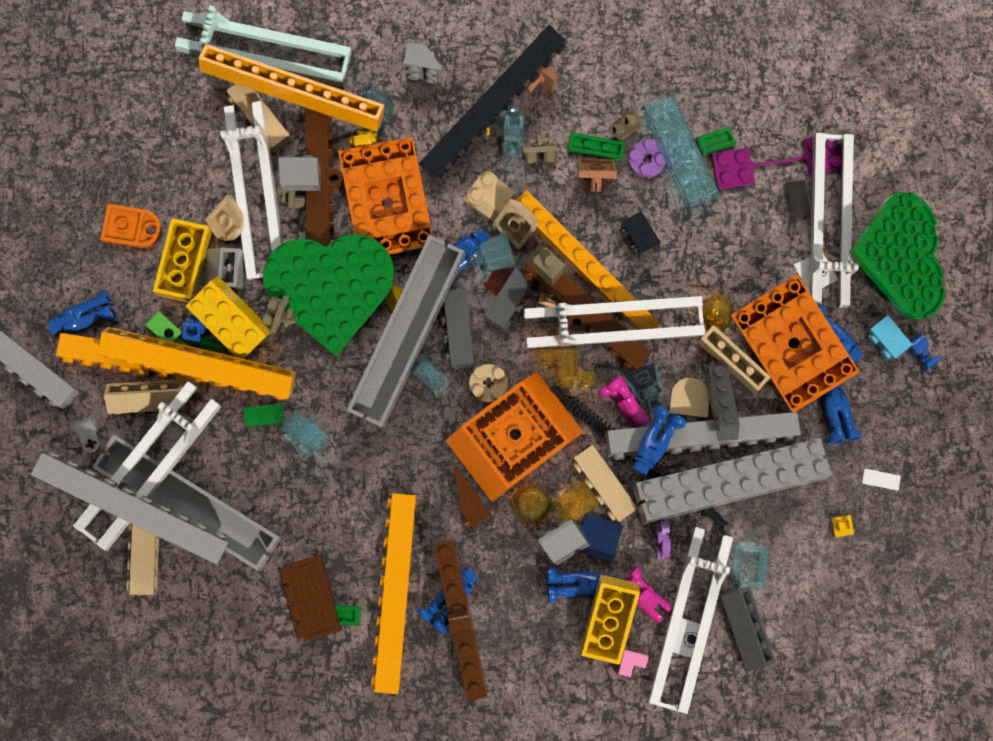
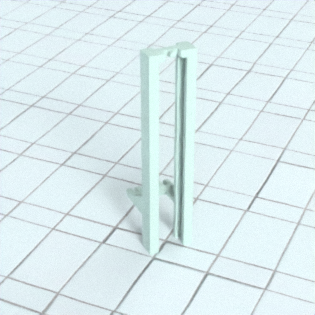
M208 6L206 16L185 11L183 13L182 21L185 24L202 27L204 31L201 32L202 38H200L199 42L177 37L175 47L179 52L200 56L205 44L317 82L344 87L346 71L348 70L347 67L352 54L351 47L231 22L219 14L213 6ZM214 30L341 57L344 58V64L340 73L215 46L211 39Z

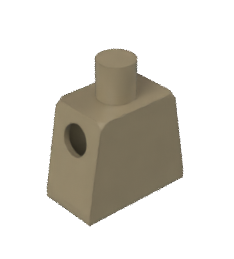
M537 247L524 261L550 286L565 272V264L546 247Z

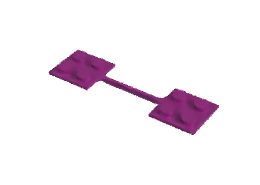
M813 138L802 140L805 152L803 156L763 163H753L751 161L749 148L712 153L718 190L755 184L753 174L755 167L804 160L807 163L809 176H811ZM827 139L825 141V173L842 171L841 143H838V140L829 141Z

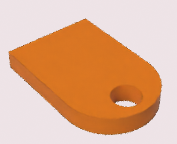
M108 204L100 240L106 243L147 248L159 240L162 226L160 220L151 211ZM149 226L156 227V232L152 235L146 232Z

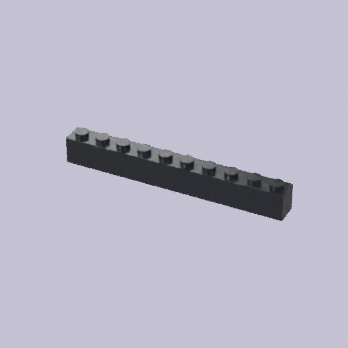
M549 24L418 164L434 180H443L449 173L447 170L452 165L456 166L461 161L463 153L465 151L468 153L475 146L474 142L478 138L481 139L488 132L487 128L499 121L501 118L499 115L504 110L508 111L513 106L514 102L512 101L517 96L521 97L527 91V85L530 82L534 83L540 77L539 73L544 68L547 69L553 63L552 59L557 54L561 55L565 51L567 41Z

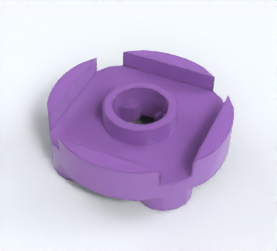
M652 139L636 143L629 154L630 169L640 177L652 178L662 172L667 160L663 147ZM644 155L652 157L651 163L643 161Z
M668 520L655 521L657 536H654V548H656V558L668 559L671 548L668 534L670 533Z

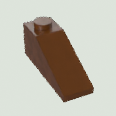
M457 467L454 469L461 514L463 515L461 520L467 528L471 526L474 529L492 516V514Z

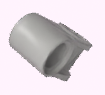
M90 417L73 424L84 451L93 456L100 455L104 450V444L94 418ZM92 443H96L94 445V449H91L90 447H92Z

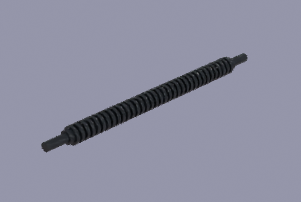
M554 384L550 387L549 390L563 401L566 409L571 407L569 411L572 412L574 410L573 415L578 413V419L582 416V422L586 419V425L590 422L589 427L595 426L592 430L598 429L597 434L602 432L601 437L611 430L610 427L612 425L609 424L607 427V421L602 423L603 418L598 420L599 415L594 417L595 412L590 414L592 410L589 409L587 411L588 406L586 405L583 408V402L580 405L578 404L580 402L579 399L575 402V396H568ZM658 462L654 465L653 469H649L648 473L649 475L654 473L653 478L671 475L670 471L666 474V468L662 471V465L658 468L657 466L660 464ZM713 508L700 510L702 511L700 516L709 517L723 529L728 524V522L713 511Z

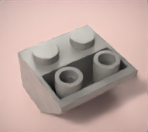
M408 42L404 59L405 76L411 80L423 79L432 84L441 83L442 67L427 45Z
M284 155V157H278L282 191H321V167L318 158L312 155H304L303 157Z
M237 248L207 249L205 286L212 279L219 276L231 289H243L245 263L243 250Z
M567 519L562 521L557 529L544 532L541 535L542 538L538 539L541 546L556 565L590 546L582 529L573 520L569 521Z

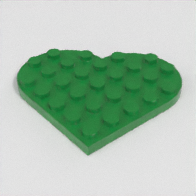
M898 192L890 195L883 201L849 253L901 314L912 319H924L933 316L939 311L946 293V287H943L942 280L944 274L938 260L934 256L939 243V236H936L935 228L937 221L931 208L921 197L911 192Z
M360 234L342 236L334 240L327 247L310 239L287 241L279 245L270 254L263 272L264 287L269 298L276 297L282 299L284 295L290 297L285 311L289 308L292 309L293 314L297 317L296 323L335 356L340 353L386 298L394 281L393 261L387 249L374 238Z

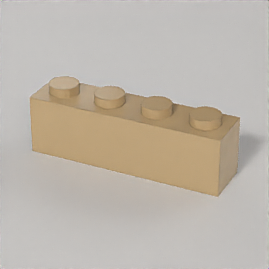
M238 84L233 85L227 90L229 96L227 100L234 107H238L240 117L244 122L248 120L253 128L255 124L252 102L261 101L264 104L269 146L273 153L291 141L289 133L255 90Z
M714 325L699 340L698 344L721 365H727L728 371L753 394L758 392L771 378Z
M184 379L106 384L104 399L107 413L159 412V404L163 402L169 406L185 386ZM187 401L180 410L186 409Z
M594 445L573 458V467L578 473L584 475L586 478L583 480L589 489L593 488L596 492V500L600 505H605L608 510L606 514L612 522L615 520L618 523L638 509Z
M129 523L132 539H129L128 542L131 559H128L127 564L128 571H130V579H127V591H129V595H157L159 537Z

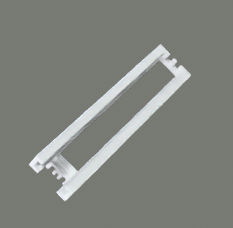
M261 101L252 102L254 128L252 126L247 127V129L244 127L241 129L237 128L235 109L232 105L224 107L227 132L225 130L221 131V137L225 141L231 157L236 202L244 218L241 239L248 280L263 279V273H257L239 139L254 137L257 140L272 252L279 245L283 244L265 107Z
M816 133L813 136L809 293L818 305L822 303V271H840L839 307L847 308L850 306L851 275L859 267L858 263L853 262L849 253L852 237L853 134L832 135ZM827 139L829 141L838 140V143L843 144L839 263H831V261L824 263L825 141Z
M702 296L583 305L559 303L555 307L527 308L523 310L525 319L558 316L560 335L526 338V349L705 335V327L703 324ZM681 307H694V310L698 311V323H696V326L569 335L567 331L568 320L566 316Z
M188 381L169 406L163 402L159 404L157 421L111 477V480L117 482V487H119L170 421L174 420L186 430L185 433L135 494L140 498L143 495L150 498L221 406L211 399L192 424L180 416L178 411L197 389ZM90 504L73 527L90 538L100 548L108 551L128 526L129 522L117 517L101 539H97L96 536L89 533L90 529L87 526L101 509Z
M694 527L648 698V703L688 714L720 587L726 575L730 572V567L726 566L733 541V537L723 535L716 563L698 558L705 529ZM695 567H699L714 573L679 705L675 704L672 706L662 703L660 699Z

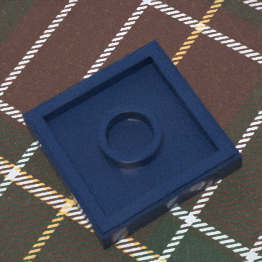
M586 513L581 529L590 546L580 551V553L612 563L623 525Z

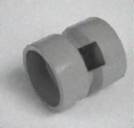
M178 412L180 416L192 424L194 419ZM171 420V425H167L162 435L177 442L186 430L174 420Z

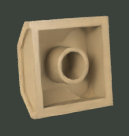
M485 170L468 191L464 202L494 222L516 192L497 179L495 174Z
M510 199L493 222V225L520 250L532 238L538 223L536 216L522 202Z

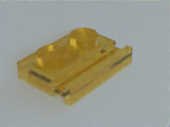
M584 481L551 502L563 521L567 519L569 521H576L599 505Z

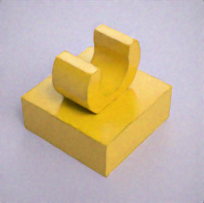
M397 285L391 288L385 298L391 311L394 310L404 289L398 288Z
M851 515L830 518L833 537L854 534Z

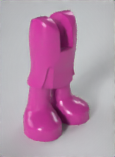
M622 375L597 391L601 397L611 395L618 402L617 406L633 428H638L648 422L649 418L646 412L636 401L634 393L630 392Z
M636 566L625 577L627 581L639 583L641 592L636 606L640 607L652 620L660 623L663 617L654 610L656 606L659 605L668 613L672 607L662 596L653 590L651 585L644 582L641 578L642 570L639 566Z

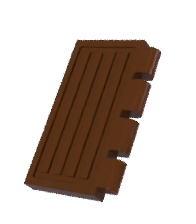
M322 554L284 565V570H280L279 573L282 584H289L288 587L284 588L287 603H294V606L289 607L292 622L299 621V625L294 626L297 640L303 638L305 642L342 631Z

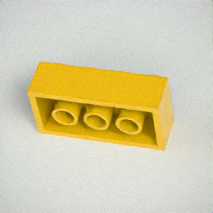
M171 218L153 288L156 296L189 303L197 295L207 249L209 248L212 230L209 226Z
M219 276L212 279L186 305L237 358H246L271 333L269 326L262 323L263 320Z
M600 574L581 644V656L620 665L640 594L639 583Z

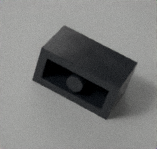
M642 211L622 221L620 232L624 239L627 238L629 240V246L634 255L637 254L641 258L660 246V240Z

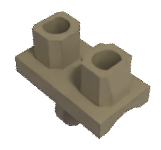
M632 108L609 127L611 135L617 137L618 141L624 140L644 125L643 120L638 115L637 108Z
M537 132V138H530V144L537 143V146L522 147V153H525L527 163H537V152H543L544 162H554L557 145H542V143H549L548 137H541V132Z
M282 188L276 189V194L281 196V202H287V196H289L288 208H290V212H296V208H306V196H297V191H282Z
M286 295L282 299L271 297L267 308L276 311V314L267 311L262 323L271 327V333L276 334L281 322H283L284 327H288L289 324L296 322L297 317L293 314V310L289 308L285 311L290 298Z

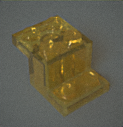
M577 349L538 350L537 364H541L542 367H551L553 364H556V386H561V389H572V386L589 389L598 380L597 372H578Z

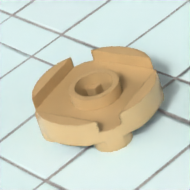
M485 364L474 370L470 377L469 386L471 392L479 401L493 403L506 393L508 380L501 368L492 364ZM491 379V382H494V386L487 389L486 385H483L484 380Z

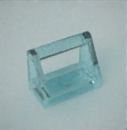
M735 546L732 585L765 588L769 549ZM743 551L757 552L755 583L740 581Z

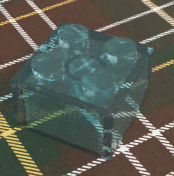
M297 411L282 429L285 433L283 437L294 446L298 443L300 445L299 449L309 457L311 455L317 457L330 441L326 433Z

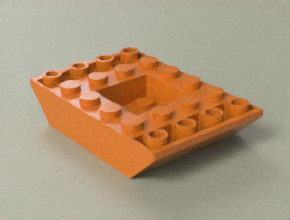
M413 137L338 151L354 234L374 238L387 249L390 255L423 248L428 236H433ZM389 198L393 203L390 207H384L382 201Z
M798 274L731 315L793 413L860 372ZM791 338L799 340V346L795 349L790 348L788 345Z
M538 372L519 382L445 440L491 502L495 501L584 433L556 395L549 390V386ZM514 429L519 430L521 433V437L518 440H513L510 437V432Z

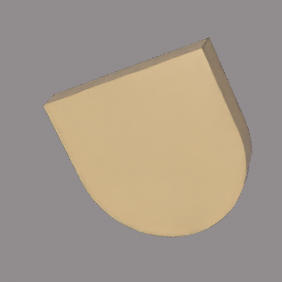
M226 195L205 219L213 234L218 239L224 241L235 240L241 234L244 225L242 211L232 195Z
M684 378L677 382L671 391L670 414L708 418L710 398L706 385L696 378Z

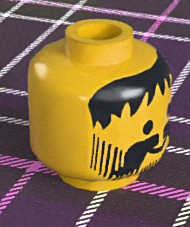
M367 128L355 130L353 137H350L351 148L378 143L377 133Z

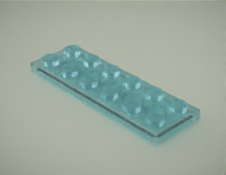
M675 96L643 105L641 110L686 207L689 208L718 198L720 193Z

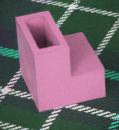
M624 650L616 673L631 677L633 666L646 668L649 656Z

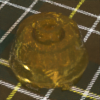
M712 293L702 300L703 322L710 326L714 325L720 331H723L726 326L731 324L734 306L730 299L722 294Z
M526 485L516 492L513 498V509L522 521L537 523L544 520L550 513L551 498L548 492L541 486Z

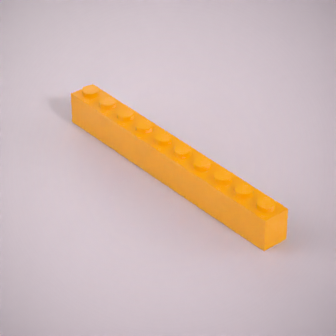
M205 44L198 58L200 72L376 132L384 118V104Z
M527 190L516 199V201L522 202L536 216L538 226L535 232L606 303L638 301ZM648 310L616 312L633 330L655 329L661 325Z
M107 327L101 332L98 354L105 355L104 357L108 359L118 358L122 359L125 363H138L146 368L155 367L167 373L176 372L180 373L183 377L193 376L205 382L214 381L218 382L221 386L231 385L242 391L252 390L259 395H273L276 399L280 400L289 399L293 392L296 371L116 328Z
M60 333L56 356L62 359L61 362L73 364V361L81 362L80 365L92 367V364L100 365L99 368L111 370V367L119 368L118 371L130 373V370L138 371L137 374L149 376V373L157 374L156 377L168 379V376L176 377L175 380L184 379L185 382H187V379L195 380L194 383L206 385L205 381H201L197 377H183L180 373L176 372L167 373L155 367L146 368L138 363H125L122 359L105 358V355L98 354L100 339ZM209 381L214 383L213 386L225 388V386L219 385L218 382Z
M392 493V498H388L387 509L391 510L390 517L386 518V529H389V535L384 539V549H387V557L383 556L382 568H385V576H381L380 588H384L383 596H379L378 608H382L381 616L377 617V627L380 628L379 636L376 635L375 638L378 656L374 655L373 667L376 668V676L372 675L371 687L375 688L374 692L399 694L416 495Z

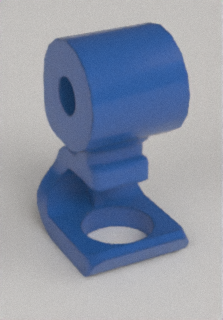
M190 315L189 321H184L183 323L184 341L201 342V334H205L206 326L195 315Z
M918 334L909 340L913 345L908 350L913 356H920L924 372L941 362L942 357L939 355L935 358L930 357L931 353L927 350L929 343L922 334Z

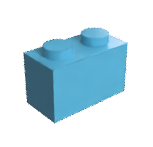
M888 315L866 332L869 341L874 345L876 344L880 349V354L890 362L913 345Z

